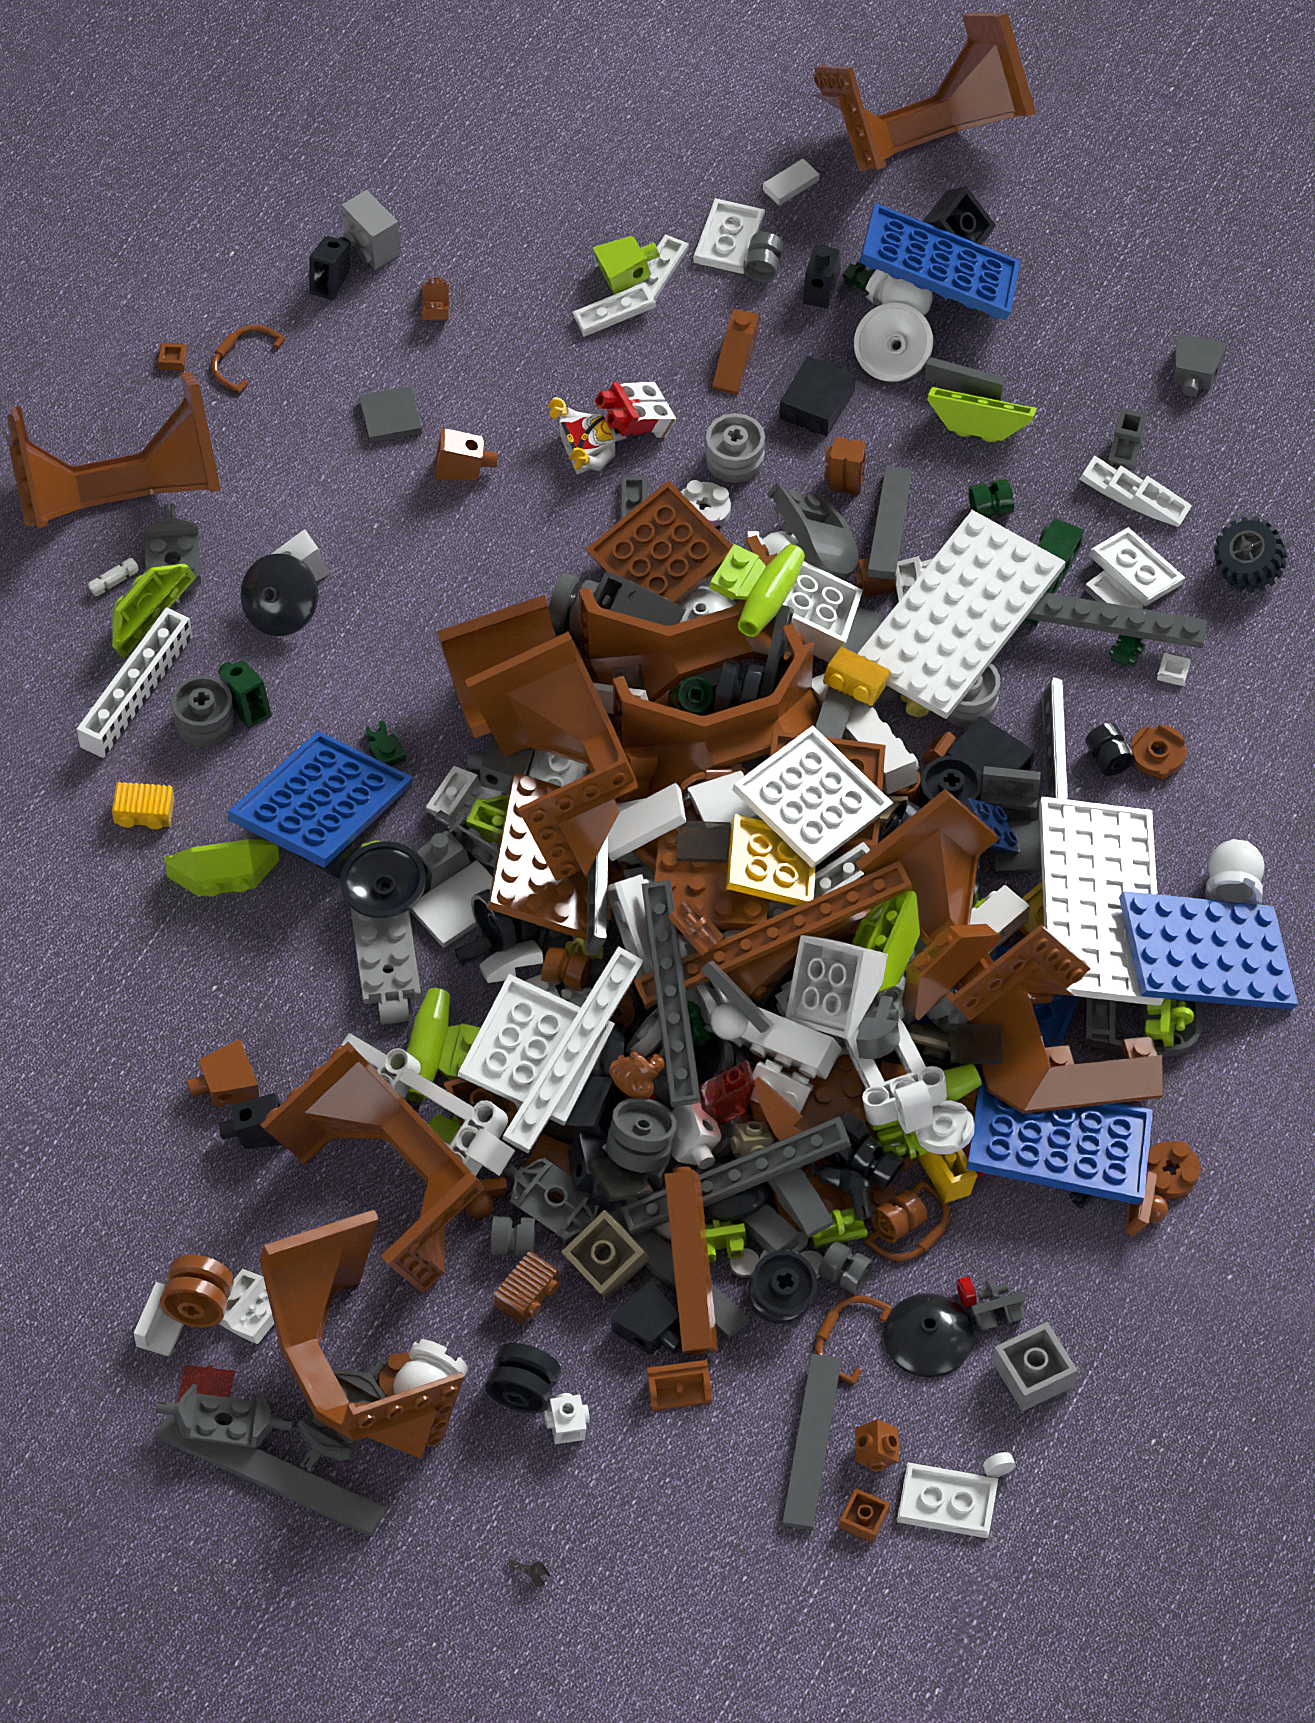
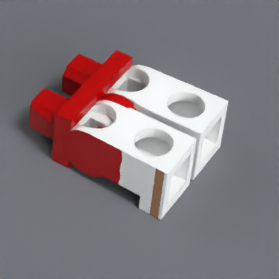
M613 382L608 391H600L595 399L598 409H607L608 411L606 423L609 428H617L622 436H629L630 433L640 435L645 432H654L656 438H665L676 421V417L667 402H663L665 398L655 382L623 384Z

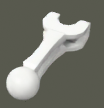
M678 933L681 958L697 952L687 938ZM711 981L710 983L722 1001V1004L719 1006L711 997L704 983L694 987L693 990L698 995L709 1021H711L712 1030L718 1037L724 1040H735L745 1033L748 1019Z

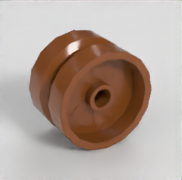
M192 1254L182 1255L174 1259L169 1267L166 1277L167 1282L160 1296V1307L175 1321L187 1326L203 1328L219 1324L224 1318L228 1305L227 1299L231 1295L233 1288V1274L219 1261L206 1256Z

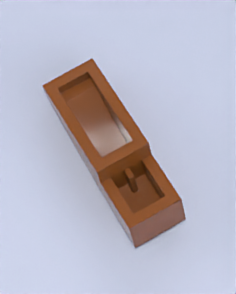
M758 1076L754 1080L757 1096L764 1115L779 1141L801 1133L802 1131L795 1125L803 1116Z

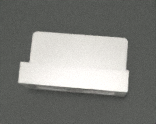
M156 1282L134 1331L136 1347L170 1356L184 1324L175 1321L160 1307V1296L165 1284Z

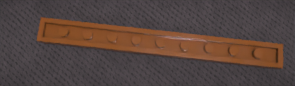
M900 860L723 939L703 956L697 951L681 958L686 991L709 981L708 977L702 972V968L708 962L714 961L727 973L800 940L801 935H812L912 890V884ZM652 971L633 980L646 1009L657 1004Z

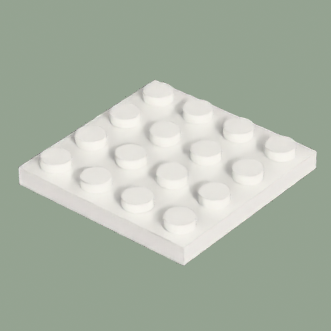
M811 726L734 783L732 788L812 868L886 813L893 804L814 726Z
M509 974L458 1072V1076L516 1104L522 1105L581 1007ZM611 1021L607 1023L551 1115L550 1120L565 1126L615 1023Z

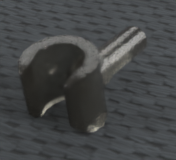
M509 1559L507 1562L508 1567L528 1574L537 1587L545 1585L541 1579L542 1575L551 1576L542 1562H535L532 1565H526Z

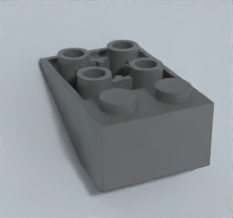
M608 571L605 572L594 594L595 601L601 608L665 626L680 623L686 612L684 607Z

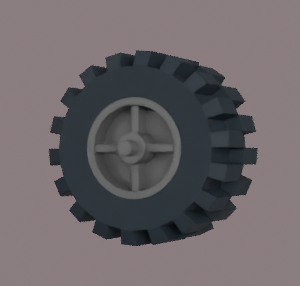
M1242 517L1241 522L1237 523L1236 520L1230 522L1231 527L1227 528L1225 526L1221 530L1223 535L1217 536V545L1214 546L1215 561L1223 578L1226 579L1230 586L1233 587L1235 585L1237 590L1243 591L1246 588L1248 592H1254V588H1259L1262 591L1265 590L1264 586L1268 583L1270 586L1275 584L1274 578H1281L1283 575L1281 568L1286 569L1287 565L1285 560L1287 552L1274 525L1271 526L1269 521L1265 519L1260 522L1259 517H1252V520Z

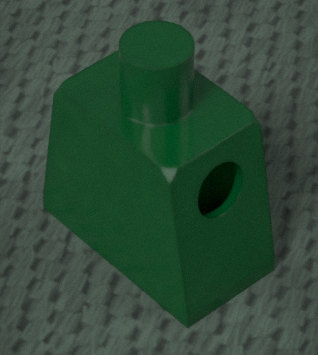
M238 661L233 665L230 662L222 664L218 670L220 680L229 687L233 698V709L245 726L249 729L271 717L272 714L263 679L245 661Z

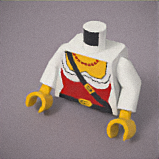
M558 397L553 398L548 404V407L552 408L549 412L552 419L560 417V437L576 474L589 469L602 470L615 457V442L627 438V436H622L617 428H609L604 416L600 413L588 414L577 412L566 407L565 402Z

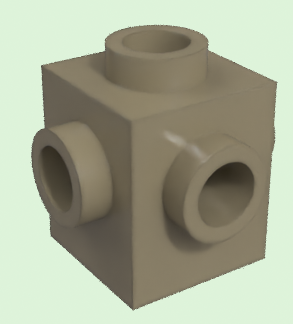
M750 1121L748 1123L736 1124L735 1136L731 1137V1149L736 1159L776 1143L774 1133L769 1132L765 1121Z

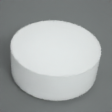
M1006 1452L989 1457L983 1464L986 1475L993 1478L1011 1472L1016 1466L1012 1455Z

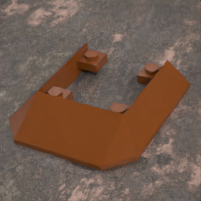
M1008 990L970 1022H967L987 1092L1023 1114L1158 1099L1163 1096L1162 1055H1157L1152 1036L1124 1039L1121 1046L1125 1059L1074 1064L1069 1045L1045 1048L1032 1005L1051 1003L1054 997L1053 994Z

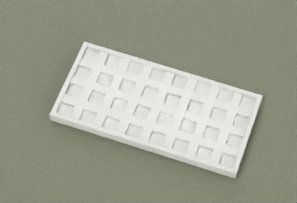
M972 510L862 647L858 655L891 670L887 686L947 719L1065 568V561Z
M1041 797L1039 801L1044 927L1078 957L1084 959L1091 968L1082 980L1068 988L1074 996L1161 1006L1164 998L1141 996L1119 901V896L1123 891L1157 894L1152 810Z

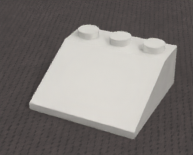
M803 561L797 581L783 605L793 608L792 623L797 633L801 632L803 634L806 644L814 642L813 655L830 662L840 646H844L863 590Z
M801 935L785 1018L814 1030L852 1039L882 985L888 954L827 938Z

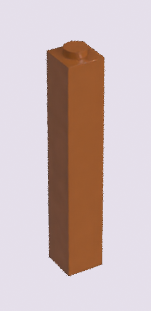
M678 1167L673 1169V1173L664 1175L682 1351L692 1356L718 1352L701 1179L700 1175L696 1171L691 1170L690 1167Z

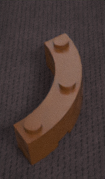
M867 909L809 936L837 941L853 934L856 935L862 919L871 909ZM800 940L726 974L751 1001H760L769 993L768 989L776 981L795 967Z

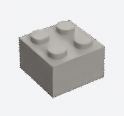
M368 190L342 204L341 221L344 227L343 237L351 242V247H354L364 263H369L377 270L401 255L398 221Z
M1048 1322L994 1347L992 1363L1022 1412L1075 1387L1078 1370Z

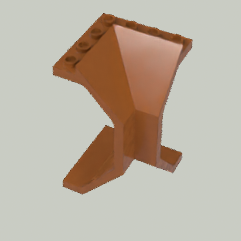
M970 12L962 15L967 32V41L936 93L929 98L878 116L864 108L853 67L825 66V64L814 67L816 73L814 74V81L821 92L812 96L841 110L859 172L867 169L878 170L887 167L886 162L883 160L893 154L959 130L1016 116L1027 117L1036 114L1008 13Z
M191 371L180 373L184 391L183 401L141 452L76 466L70 465L32 443L27 436L21 406L11 407L12 415H7L11 435L5 436L9 447L25 526L36 524L37 528L48 526V520L82 508L150 494L209 490L210 493L221 491L200 385Z
M757 535L746 538L751 552L758 555L759 559L766 566L777 556V553L769 555L767 546L765 544L761 545ZM590 587L579 590L580 651L594 683L613 686L614 678L624 676L629 688L646 690L648 700L655 702L681 680L723 667L726 658L738 661L756 659L767 662L776 617L757 636H746L738 628V622L746 600L740 599L732 607L675 625L665 626L601 608L596 603ZM787 646L782 665L783 676L786 673ZM607 713L613 725V714Z
M793 623L782 626L787 639L786 673L775 691L768 697L707 716H699L637 698L630 692L624 676L614 678L613 726L622 748L648 747L658 757L657 768L653 778L649 781V790L646 798L674 783L680 786L691 775L700 773L704 769L725 768L769 754L773 730L802 734L811 726L815 727L821 708L812 691L814 642L806 644L803 634L801 632L797 633ZM697 780L688 787L700 784L704 780ZM687 788L683 792L682 797L688 793Z
M566 632L465 680L504 757H508L525 748H535L583 763L588 766L591 772L589 775L518 807L519 813L556 881L580 870L583 871L586 877L620 813L615 798L638 788V782L614 727L569 632Z
M944 789L855 863L865 875H868L900 860L912 884L913 889L910 891L916 893L920 937L927 945L946 926L970 924L978 859L999 838L992 829ZM1039 925L995 962L987 953L954 985L957 992L955 994L948 992L946 997L951 1004L964 1013L970 1022L1008 990L1074 996L1068 987L1082 980L1091 968L1084 959L1078 957L1045 927Z
M347 1042L344 1046L336 1048L331 1054V1058L323 1066L314 1069L309 1075V1079L301 1087L293 1089L287 1096V1100L278 1108L271 1110L266 1115L265 1121L260 1125L304 1165L326 1144L337 1138L385 1140L427 1183L420 1219L395 1241L381 1257L389 1266L424 1294L445 1274V1226L485 1187L402 1096L350 1042Z
M371 1210L264 1245L260 1265L280 1350L316 1419L353 1441L368 1437L422 1459L426 1445L427 1447H433L444 1439L464 1379L463 1373L459 1372L372 1403H349L319 1346L334 1295L341 1290L359 1285L379 1220L375 1211Z

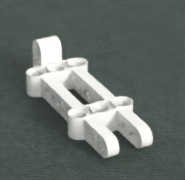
M893 986L877 992L864 1017L875 1018L881 996L893 997L894 1008L899 1011L898 1027L900 1042L895 1051L907 1073L906 1075L884 1082L873 1059L859 1058L856 1038L861 1023L852 1039L825 1033V1035L833 1037L837 1043L843 1042L866 1088L862 1096L866 1120L873 1125H883L898 1119L904 1133L908 1134L934 1125L932 1107L946 1100L947 1089L942 1069L935 1066H925L902 1021L905 1016L902 990L897 986Z
M348 1033L341 1046L350 1042L370 1064L378 1068L377 1072L403 1099L410 1088L465 1120L450 1145L447 1144V1146L475 1176L482 1166L500 1176L515 1152L513 1148L499 1140L508 1123L507 1114L502 1109L487 1100L481 1101L472 1107L419 1075L421 1068L419 1061L405 1050L397 1048L385 1055ZM405 1062L404 1066L400 1069L401 1064ZM493 1113L492 1118L487 1122L488 1116Z

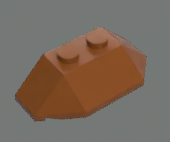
M988 924L946 926L907 964L904 973L903 1006L919 1021L1002 937Z

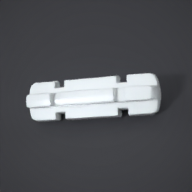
M129 558L122 562L121 567L117 565L100 576L101 579L96 578L88 584L91 593L94 596H99L106 592L105 588L109 590L127 579V575L130 577L137 573L139 570L137 563L132 558Z

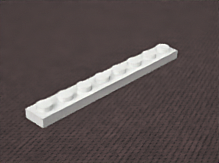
M618 946L504 1133V1141L526 1153L530 1152L643 966L644 960Z

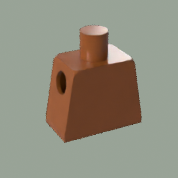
M441 428L435 455L434 480L475 481L479 477L481 467H497L498 452L483 451V438L481 436Z
M241 1039L202 1057L199 1060L201 1076L186 1080L191 1097L208 1092L212 1105L216 1107L241 1103L260 1097L258 1083Z

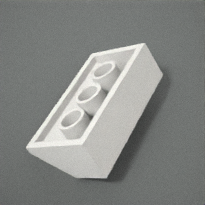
M642 874L607 886V897L625 950L644 960L643 966L635 979L653 971L641 885L649 883V881L643 879Z

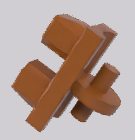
M690 897L667 916L701 956L724 938Z

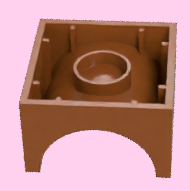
M545 595L435 631L472 738L491 733V730L470 693L465 680L556 638Z

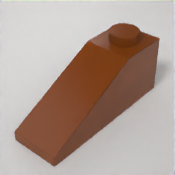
M737 309L733 310L723 341L712 389L738 395L759 335V314Z

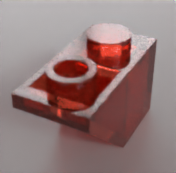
M747 1060L699 1085L702 1110L720 1125L746 1112L755 1087L750 1063Z

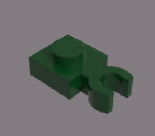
M379 721V732H372L369 726L365 727L366 737L371 742L369 743V750L375 759L389 766L406 761V754L396 735L391 734L387 736V727L383 721Z
M689 1000L687 1003L692 1040L694 1042L697 1039L700 1046H703L710 1039V1035L704 1028L706 1023L701 1015L700 1007L695 1002Z

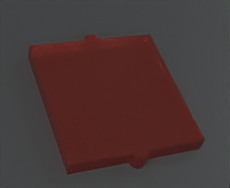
M185 1365L178 1402H180V1398L193 1384L197 1385L196 1393L230 1398L235 1371L213 1368L212 1365L207 1367Z

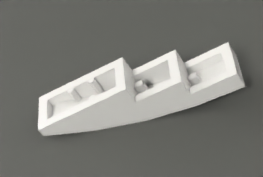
M1095 455L1079 478V480L1111 499L1151 518L1177 527L1180 526L1192 506L1149 476L1142 480L1122 466L1116 470Z

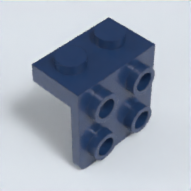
M967 798L961 802L992 829L999 838L989 847L990 849L1014 856L1020 853V848L1017 844L1019 842L1018 838L1010 830L1006 822L1007 815L1001 807L972 798Z

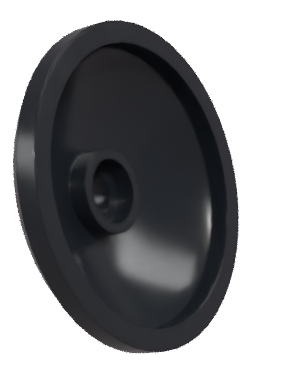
M270 554L257 560L246 572L241 585V604L247 619L256 629L271 636H287L303 629L312 619L318 603V587L312 571L303 561L288 554ZM270 590L274 592V598L272 600L269 598Z
M391 841L375 842L361 847L348 858L340 875V886L345 901L356 912L371 918H390L406 912L418 902L426 885L425 868L420 857L409 847ZM383 888H390L388 891H381Z
M734 1155L714 1158L715 1162L712 1166L700 1169L697 1165L692 1170L700 1175L734 1161L736 1158ZM766 1181L703 1207L704 1217L711 1220L731 1221L752 1215L767 1203L772 1188Z
M923 1293L907 1297L894 1306L884 1324L883 1339L887 1353L901 1369L916 1376L939 1377L953 1372L966 1361L972 1350L974 1331L968 1314L958 1303L939 1294ZM927 1323H932L935 1327L929 1329L926 1328L924 1325Z

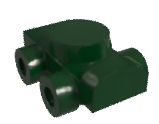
M858 260L856 265L850 263L843 273V277L847 284H855L862 291L867 292L866 286L876 270H865L866 266Z
M1119 634L1116 640L1119 646L1112 645L1109 651V655L1112 656L1111 660L1125 667L1127 664L1134 666L1138 660V656L1134 655V653L1142 654L1146 644L1141 643L1143 638Z

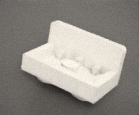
M768 1059L766 1063H757L743 1096L760 1103L754 1080L760 1076L801 1114L805 1102L814 1085L808 1083L810 1079L797 1072H793L792 1075L781 1071L782 1065Z

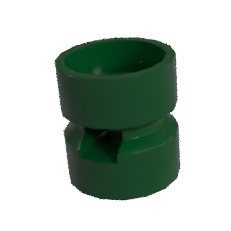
M1007 479L992 481L990 486L984 483L969 486L968 498L971 511L973 510L986 518H991L993 513L997 516H1002L1014 512L1013 493Z
M690 677L681 680L670 689L668 694L671 708L692 714L707 710L714 698L710 683L701 677Z

